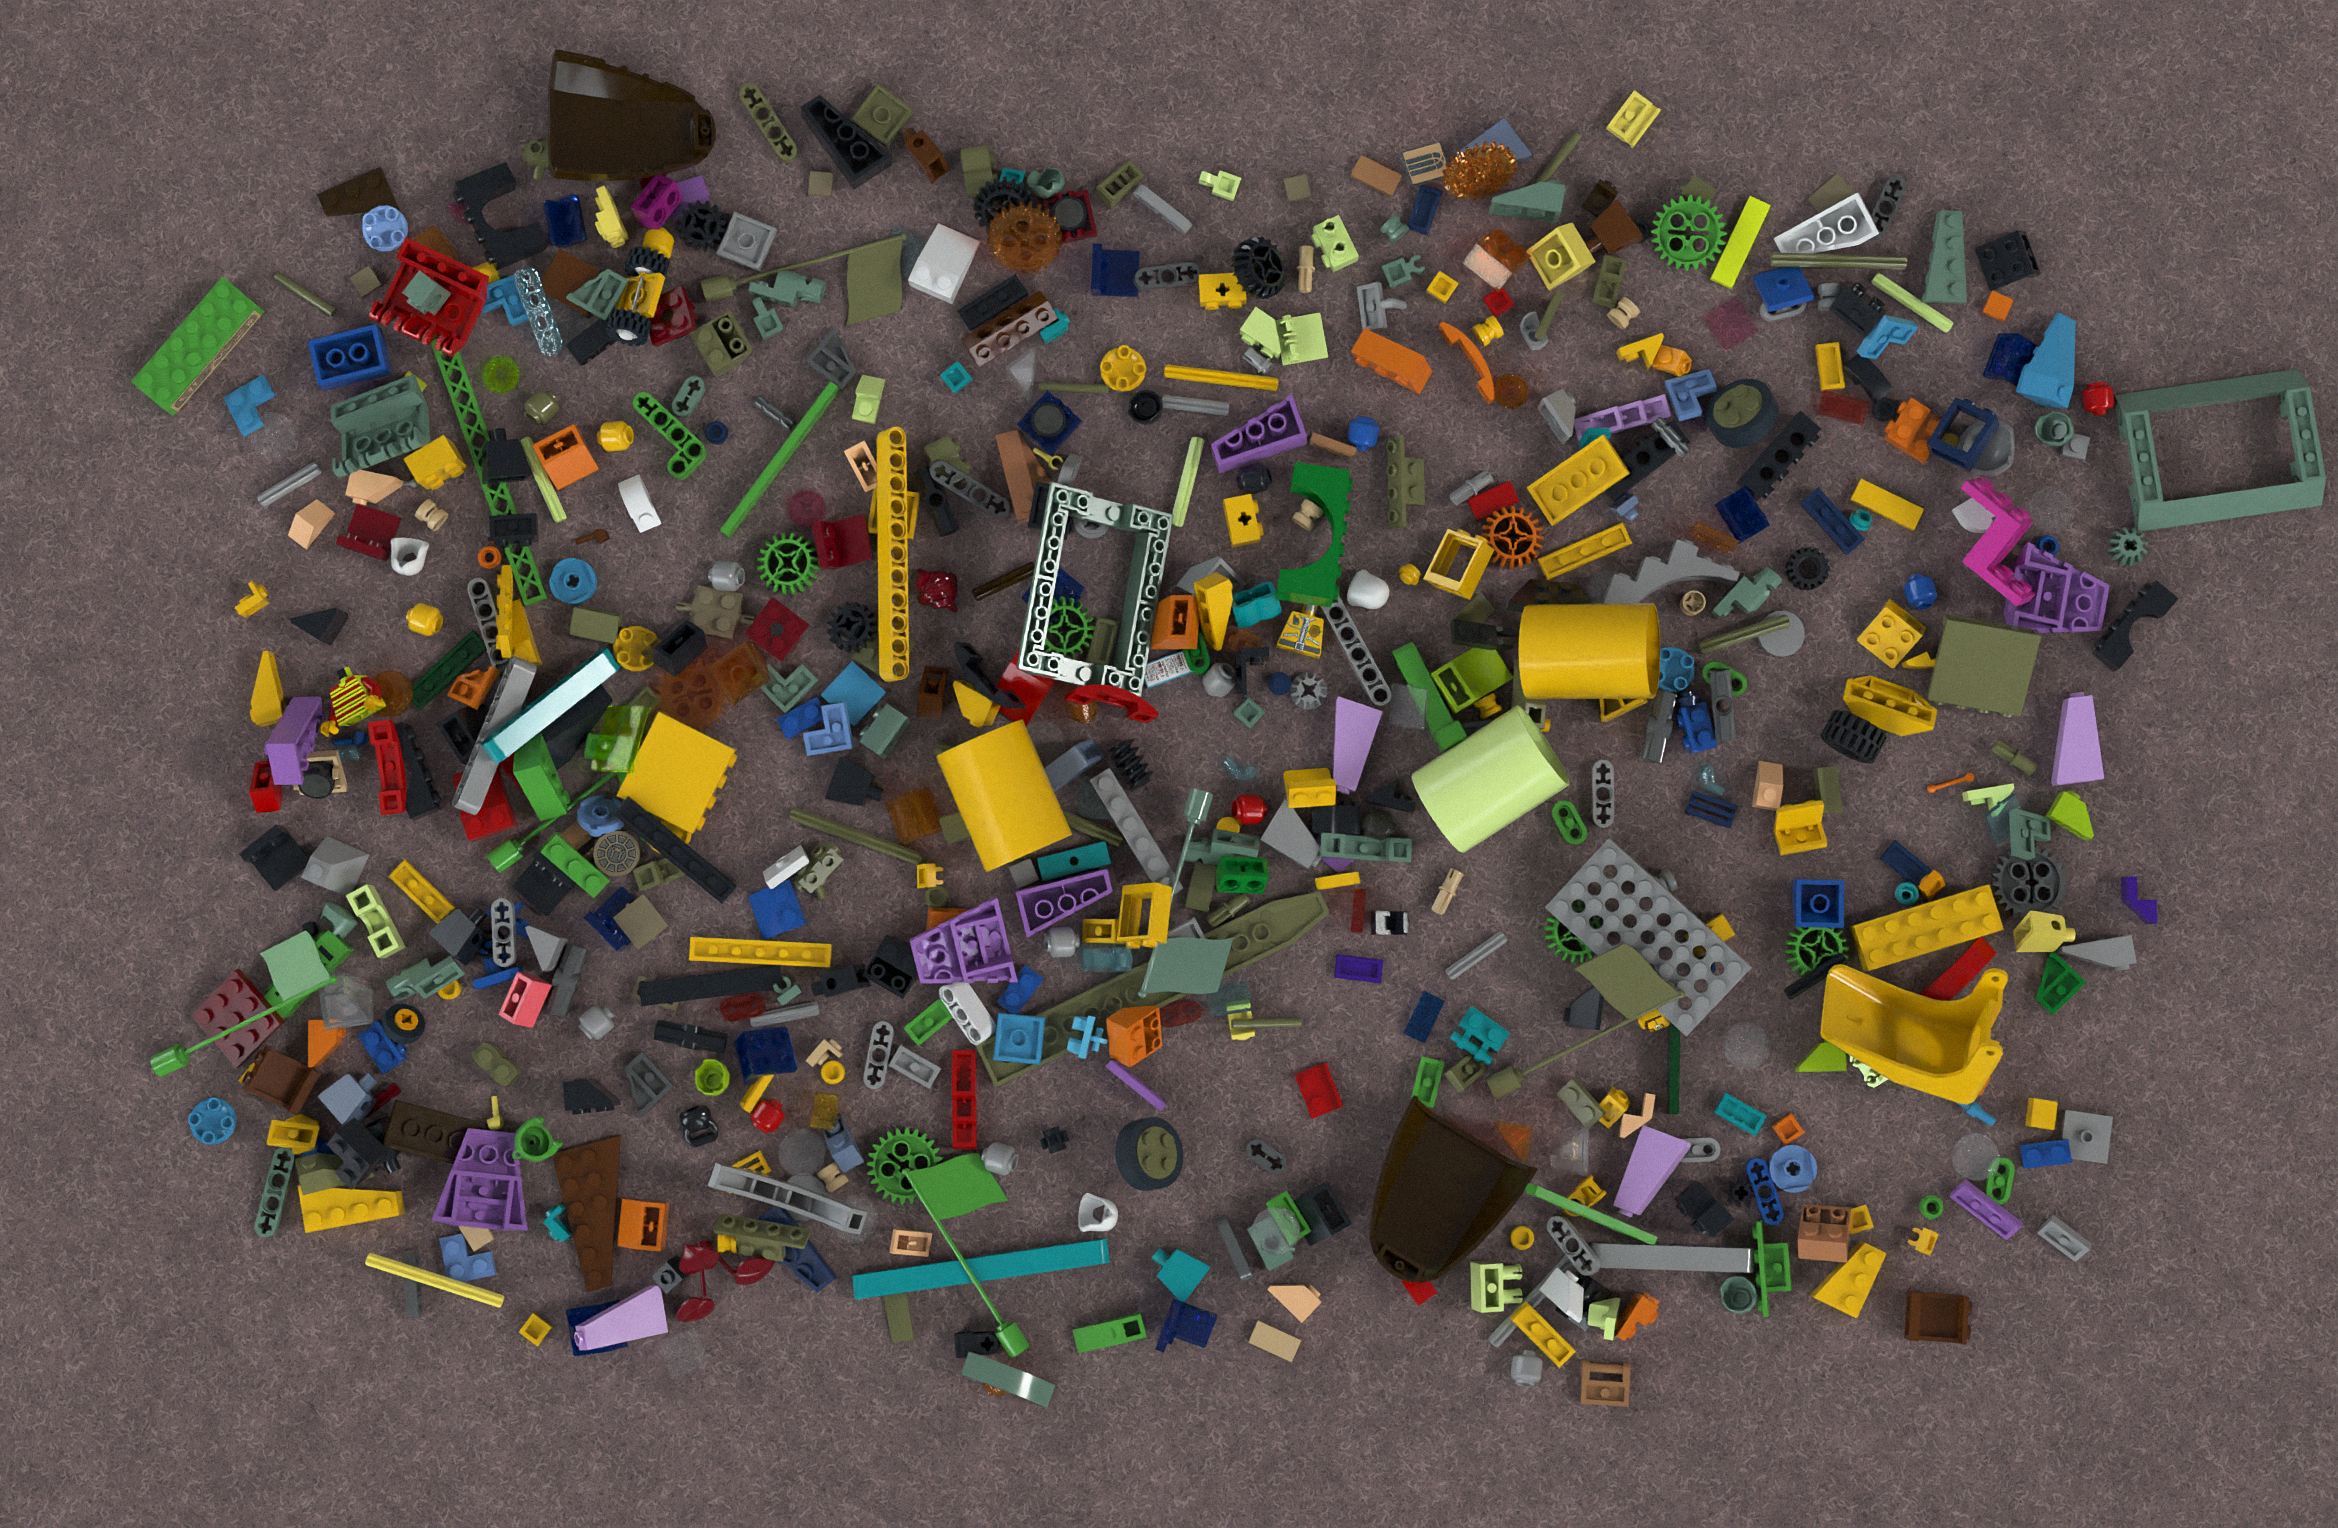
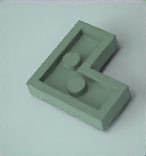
M770 664L753 679L759 688L784 713H788L819 682L803 664L786 680Z
M2017 808L2009 810L2011 855L2026 860L2035 858L2034 840L2043 843L2051 840L2050 818Z

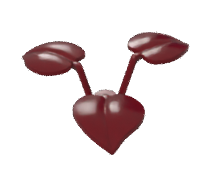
M701 1241L696 1245L685 1244L679 1268L685 1274L700 1272L702 1295L700 1298L691 1297L682 1303L677 1311V1321H697L708 1316L715 1307L714 1301L706 1299L704 1269L714 1268L717 1261H719L732 1276H736L735 1282L737 1284L749 1285L765 1277L772 1269L774 1260H768L763 1257L749 1258L741 1262L736 1270H733L722 1259L720 1253L714 1250L710 1241Z

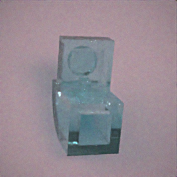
M1082 948V972L1131 971L1133 963L1131 948Z

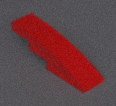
M952 1050L953 1149H977L976 1050Z

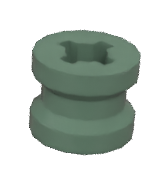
M1397 214L1392 216L1380 228L1383 234L1389 236L1392 244L1409 230L1406 224L1400 222V217Z

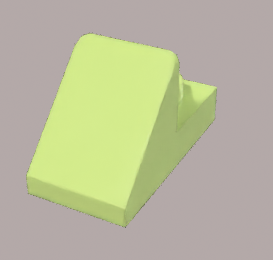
M867 375L861 376L855 391L857 397L852 420L875 424L885 379Z
M2014 783L1963 792V801H1971V805L1986 803L1985 798H1987L1990 817L1994 816L1999 812L2013 791Z
M1621 1298L1593 1302L1589 1306L1587 1323L1590 1326L1600 1327V1329L1605 1330L1603 1339H1614Z

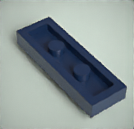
M1819 487L1800 503L1803 509L1846 556L1865 540Z

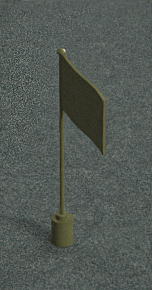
M901 232V235L736 281L734 277H729L728 273L701 280L703 293L707 303L734 296L733 291L737 290L736 285L775 275L779 271H789L849 254L847 270L849 312L846 326L900 311L903 293L900 260L902 241L906 240L907 235Z
M1625 942L1575 967L1574 970L1590 980L1608 1003L1627 1018L1522 1071L1519 1068L1515 1069L1511 1065L1487 1077L1486 1080L1493 1095L1498 1099L1522 1087L1523 1075L1679 997L1684 998V990H1676L1661 978L1646 959Z

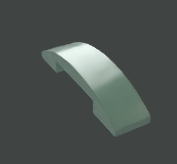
M1321 833V857L1411 863L1412 839Z
M968 1352L961 1371L963 1376L991 1385L1045 1408L1048 1407L1055 1388L1054 1384L972 1352Z

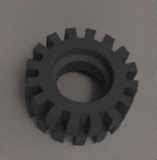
M1811 547L1797 550L1788 558L1785 574L1786 576L1788 575L1789 583L1792 582L1794 584L1793 587H1798L1803 591H1810L1825 582L1829 576L1830 566H1828L1829 560L1828 558L1825 559L1823 552H1818L1819 549L1817 548L1811 549ZM1809 560L1814 563L1816 573L1813 577L1806 578L1800 574L1799 565L1802 561Z

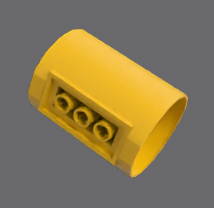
M1654 603L1542 604L1525 606L1519 630V670L1525 697L1527 699H1653L1657 693L1660 675V630L1657 609Z
M1023 719L985 733L936 756L985 872L1073 835Z

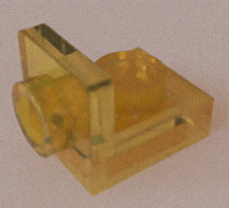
M815 1092L814 1108L809 1120L810 1128L833 1130L839 1113L838 1094Z

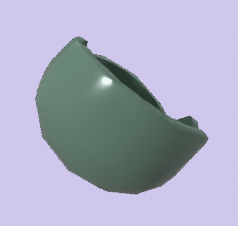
M1046 166L1045 170L1040 173L1033 170L1027 177V184L1038 198L1049 199L1061 192L1065 180L1063 173L1059 169Z
M2051 411V413L2045 416H2040L2034 427L2036 436L2041 442L2051 447L2065 444L2071 439L2074 432L2072 420L2065 413Z
M1734 1275L1729 1277L1720 1287L1722 1303L1732 1313L1744 1314L1749 1312L1757 1302L1756 1288L1753 1283L1743 1276Z

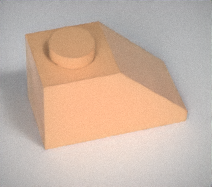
M358 470L350 474L345 495L352 498V502L363 506H366L367 502L376 504L402 487L404 481L393 476Z
M1759 761L1752 807L1776 811L1780 808L1783 790V765Z
M1270 1284L1267 1287V1290L1301 1323L1321 1304V1300L1318 1298L1321 1294L1312 1285L1306 1287L1304 1284Z

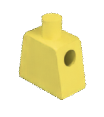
M2030 911L2013 930L2016 952H2053L2063 942H2073L2076 935L2074 928H2066L2063 916L2038 911Z

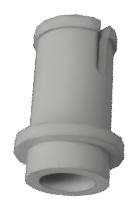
M1250 347L1242 357V359L1258 369L1259 374L1263 373L1265 375L1273 365L1270 362V358L1266 359L1255 351L1253 347Z

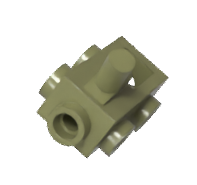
M534 139L530 141V144L524 145V148L521 149L523 161L527 162L532 169L535 168L533 180L541 182L544 169H548V140Z
M831 841L828 844L824 842L822 845L815 847L808 858L809 863L792 875L795 878L792 883L800 891L806 889L810 894L814 891L818 900L824 899L826 894L822 885L825 884L827 877L843 861L838 855L841 850Z

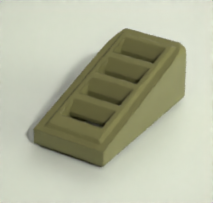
M1128 160L1096 186L1095 194L1111 209L1145 178V175ZM1126 170L1135 177L1133 180L1125 173ZM1119 176L1128 183L1126 186L1118 179ZM1113 182L1120 189L1119 191L1111 185Z

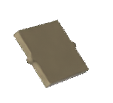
M1837 173L1807 200L1818 211L1817 214L1854 195L1855 192L1852 189L1853 186L1848 185Z
M642 894L631 904L627 903L626 908L613 917L638 950L651 940H656V936L669 926L645 894Z

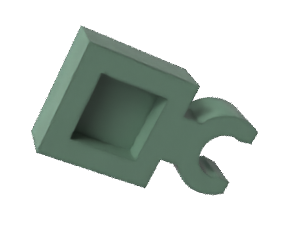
M1420 255L1413 256L1408 263H1405L1404 258H1400L1381 267L1390 289L1411 281V273L1421 274L1425 271V266L1420 268L1414 266V262L1420 260Z

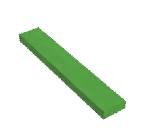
M1529 1183L1526 1186L1525 1191L1530 1195L1650 1245H1655L1657 1237L1542 1187Z

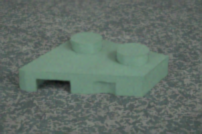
M606 269L595 279L583 284L584 286L568 294L566 299L607 321L629 280L610 269Z

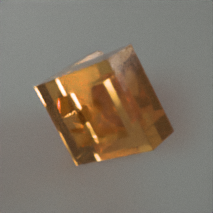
M1239 628L1237 633L1232 632L1228 645H1231L1230 651L1234 653L1239 640L1243 641L1242 646L1250 648L1262 647L1265 638Z

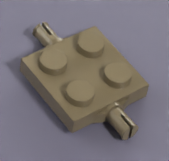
M697 585L695 597L691 603L677 601L676 610L689 612V621L702 629L705 635L733 641L736 629L740 623L751 625L755 620V616L742 614L743 594L720 591Z

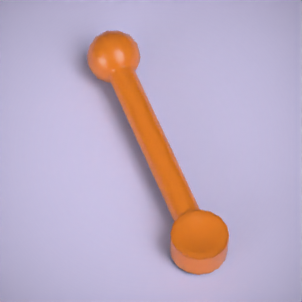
M1967 773L1964 777L1941 784H1930L1927 786V791L1934 793L1937 789L1960 782H1972L1974 775Z

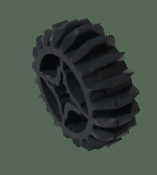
M1004 176L1002 181L999 182L995 177L993 184L987 181L985 188H979V194L975 196L976 203L973 210L976 211L975 218L979 220L980 227L986 226L987 233L993 230L995 237L999 233H1003L1004 238L1007 237V233H1011L1015 237L1016 231L1023 234L1025 227L1029 228L1031 226V221L1034 220V212L1036 211L1035 197L1030 195V188L1024 189L1023 181L1017 185L1015 178L1008 182ZM1012 196L1018 199L1022 206H1019V203L1015 202ZM1008 201L1007 209H1004L1002 213L1003 206H1006V203ZM988 209H991V212L995 213L998 218L992 216Z
M1251 237L1242 241L1233 250L1234 255L1231 259L1234 263L1230 267L1235 270V273L1232 276L1237 277V284H1241L1242 292L1247 291L1249 297L1268 299L1277 295L1285 286V280L1288 279L1285 275L1288 269L1284 267L1286 260H1282V252L1277 251V245H1271L1270 239L1265 240L1264 237Z

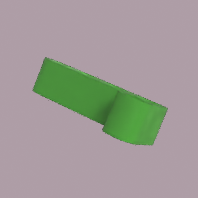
M646 392L638 393L633 399L634 408L678 449L668 461V471L677 480L688 478L707 457L706 447L650 394ZM642 401L647 402L653 409L651 413L641 405ZM666 415V423L657 425L658 417ZM677 431H683L684 437L679 441H675L673 439L674 434ZM693 447H701L699 455H690V450ZM678 463L685 464V469L681 473L674 472V467Z

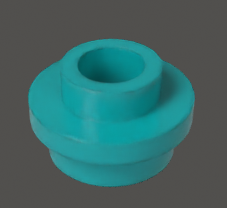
M1858 509L1849 516L1850 523L1858 531H1867L1872 525V517L1865 510Z
M1902 882L1895 890L1896 899L1904 905L1914 904L1919 898V889L1911 882ZM1908 891L1911 896L1905 897L1903 892Z

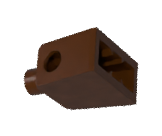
M908 128L904 131L902 137L905 140L904 145L908 154L931 184L950 171L943 153L923 130L916 133L913 128Z
M1617 199L1591 223L1590 230L1594 236L1584 243L1591 254L1603 247L1608 255H1612L1643 240V235Z

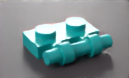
M1471 1006L1457 1025L1465 1032L1463 1035H1460L1454 1031L1450 1039L1456 1042V1046L1461 1050L1464 1048L1474 1055L1473 1058L1478 1062L1481 1060L1489 1065L1493 1057L1486 1053L1488 1048L1497 1053L1510 1032ZM1471 1036L1482 1043L1480 1048L1469 1041Z

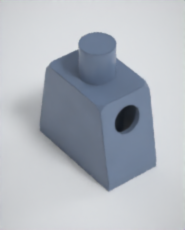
M369 1072L360 1081L352 1075L346 1074L317 1097L343 1126L353 1118L361 1123L376 1104L377 1100L369 1091L378 1083V1080Z

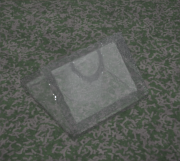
M1030 348L1005 367L1007 377L1026 403H1031L1038 361L1035 348Z

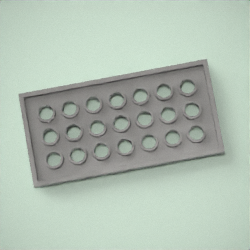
M1610 837L1545 906L1550 913L1595 954L1600 955L1625 942L1635 948L1649 964H1653L1661 978L1672 981L1676 990H1684L1685 996L1692 1000L1690 1008H1681L1678 1003L1679 998L1657 1008V1010L1685 1036L1689 1035L1752 968L1746 960ZM1614 865L1618 871L1617 875L1613 878L1607 877L1604 873L1605 866ZM1632 881L1635 884V891L1631 894L1625 893L1622 890V883ZM1591 882L1599 883L1601 885V893L1598 895L1591 894L1588 890V885ZM1643 897L1651 898L1653 907L1649 910L1641 908L1639 904L1640 899ZM1615 898L1618 900L1619 908L1615 911L1607 909V899ZM1576 899L1583 900L1585 910L1576 912L1572 907L1573 901ZM1667 913L1671 918V923L1667 926L1660 925L1657 921L1658 915ZM1627 914L1634 915L1637 919V924L1633 927L1626 926L1623 921L1624 916ZM1594 915L1600 916L1603 919L1602 927H1592L1590 918ZM1679 929H1684L1688 932L1689 939L1685 942H1679L1675 938V932ZM1615 931L1620 934L1621 941L1618 944H1611L1608 941L1607 936L1610 932ZM1643 931H1652L1655 935V940L1651 943H1645L1641 938ZM1701 945L1705 947L1707 951L1706 956L1703 958L1695 957L1693 954L1695 946ZM1661 947H1669L1673 952L1672 957L1669 959L1661 958L1659 955ZM1721 962L1725 967L1722 974H1714L1711 971V964ZM1687 963L1691 969L1688 975H1680L1677 972V965ZM1698 979L1706 980L1708 989L1703 992L1698 991L1694 985L1695 981Z

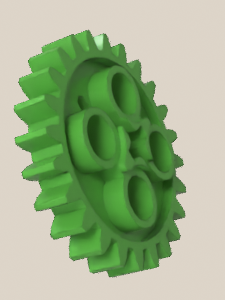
M1690 194L1686 201L1685 197L1681 195L1679 203L1673 198L1671 199V207L1667 204L1663 205L1665 213L1660 211L1656 213L1661 219L1652 222L1658 228L1651 230V233L1657 234V238L1651 241L1659 243L1655 251H1663L1660 259L1669 257L1667 265L1675 261L1676 269H1679L1684 264L1685 270L1688 271L1690 265L1693 264L1695 270L1699 269V262L1707 266L1706 258L1714 261L1716 258L1713 252L1719 254L1722 252L1718 245L1726 244L1720 238L1728 234V232L1721 230V227L1727 225V222L1719 221L1724 214L1716 215L1715 212L1718 206L1710 208V199L1702 203L1701 195L1694 201L1693 194ZM1675 214H1680L1684 218V224L1680 227L1675 226L1672 222ZM1698 215H1704L1707 218L1708 222L1705 227L1697 226L1695 220ZM1690 226L1692 231H1709L1710 234H1694L1689 239L1687 234H1669L1668 231H1684ZM1675 237L1680 238L1683 242L1680 250H1675L1671 246V241ZM1697 238H1702L1706 242V248L1703 251L1697 250L1694 246Z
M906 1127L905 1133L902 1134L900 1128H896L895 1136L891 1131H888L887 1140L880 1136L879 1139L882 1144H873L877 1151L876 1153L870 1152L868 1154L874 1160L867 1162L868 1166L873 1167V1170L869 1171L867 1175L875 1176L870 1183L879 1184L876 1192L884 1190V1199L892 1195V1203L897 1198H900L901 1205L905 1204L906 1198H909L910 1203L914 1204L915 1196L921 1201L914 1188L907 1189L903 1186L905 1174L902 1175V1165L890 1159L888 1153H891L902 1162L909 1160V1167L914 1170L920 1169L916 1166V1158L918 1156L927 1158L928 1165L926 1168L938 1165V1161L943 1159L941 1156H936L940 1147L932 1148L935 1140L927 1142V1133L920 1137L919 1129H916L911 1134L910 1128ZM899 1143H905L908 1146V1153L905 1156H901L896 1152V1146ZM885 1163H892L894 1165L895 1172L892 1176H888L883 1172Z

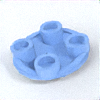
M388 205L377 206L363 216V236L371 248L382 252L393 251L403 244L408 234V224L404 215L398 209Z

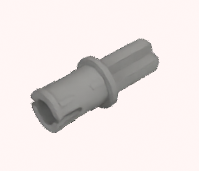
M1485 469L1471 480H1465L1464 485L1449 495L1452 503L1459 505L1472 495H1478V491L1494 481L1491 474L1487 475L1489 472Z

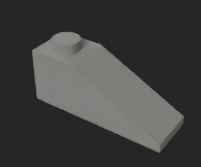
M2132 935L2062 946L2056 949V952L2104 967H2115V971L2130 969L2129 964L2137 963Z

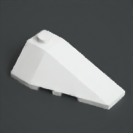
M1857 192L1775 237L1774 240L1781 253H1818L1859 245L1878 235L1879 232L1862 197Z

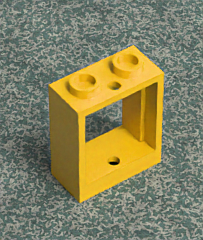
M1447 529L1423 579L1438 589L1470 600L1494 549L1487 544V539L1479 535H1475L1473 538L1470 537L1469 533L1458 529L1457 532ZM1461 545L1476 549L1460 582L1445 577Z
M1156 882L1123 885L1117 941L1126 943V947L1132 949H1139L1140 945L1154 948L1157 944L1167 943L1172 887ZM1151 898L1148 935L1139 936L1142 899Z

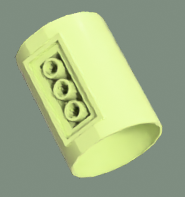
M1518 705L1412 773L1411 777L1421 801L1434 822L1449 842L1462 853L1473 848L1569 786L1568 776L1549 742L1531 717Z

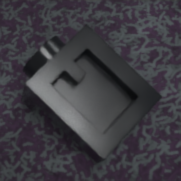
M678 1255L668 1260L652 1275V1279L665 1293H669L690 1275L681 1272L679 1268L681 1258Z

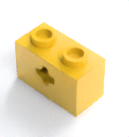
M1234 273L1199 275L1200 307H1205L1206 310L1219 309V306L1228 305L1229 309L1241 308L1242 305L1246 304V291L1242 292L1241 284H1237V277L1232 276ZM1220 288L1225 289V296H1221Z
M1251 494L1224 499L1223 508L1232 548L1259 543L1260 536L1264 534L1262 523L1257 522L1256 513H1259L1257 500H1252ZM1242 515H1244L1245 519H1249L1245 526L1243 522H1238Z

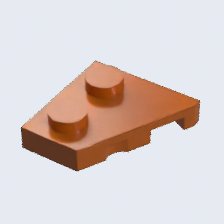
M490 666L486 672L476 670L470 674L459 675L447 696L477 710L484 702L486 694L500 671Z

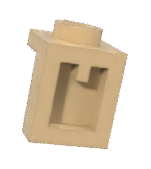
M833 1038L830 1041L824 1039L806 1061L812 1067L817 1063L821 1066L830 1056L827 1053L828 1050L837 1057H842L844 1054L840 1051L842 1046Z

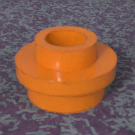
M485 546L478 553V562L486 569H494L501 562V553L493 546ZM488 554L494 555V559L491 562L486 560Z

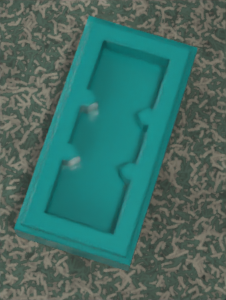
M1726 1092L1723 1093L1713 1112L1753 1136L1757 1135L1767 1115Z

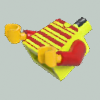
M350 667L338 670L336 673L341 683L330 689L329 715L327 721L320 725L319 731L326 737H329L330 732L335 735L339 732V729L336 727L337 725L352 726L386 707L385 702L381 698V685L366 675L353 676Z

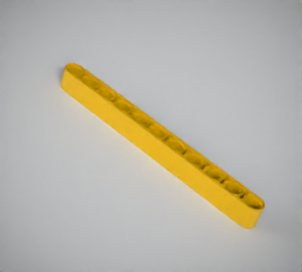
M892 427L881 431L877 435L879 673L886 682L905 679L909 673L906 434L900 427ZM891 527L894 530V535L891 533ZM892 597L895 600V605L892 603ZM892 620L895 622V628L892 626Z

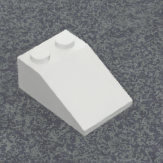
M938 223L908 279L910 286L953 304L980 241Z

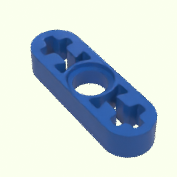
M1752 1158L1746 1163L1745 1172L1748 1181L1752 1183L1751 1189L1755 1193L1754 1198L1759 1213L1765 1223L1777 1225L1782 1221L1784 1213L1768 1166L1764 1160ZM1756 1162L1757 1165H1762L1763 1169L1759 1170L1761 1178L1766 1176L1767 1181H1759L1754 1184V1180H1758L1756 1173L1750 1170L1754 1167L1753 1163ZM1766 1184L1771 1190L1767 1198H1761L1758 1195V1188L1761 1185ZM1775 1200V1203H1770L1771 1208L1774 1211H1778L1774 1221L1766 1217L1769 1209L1767 1205L1762 1207V1202Z

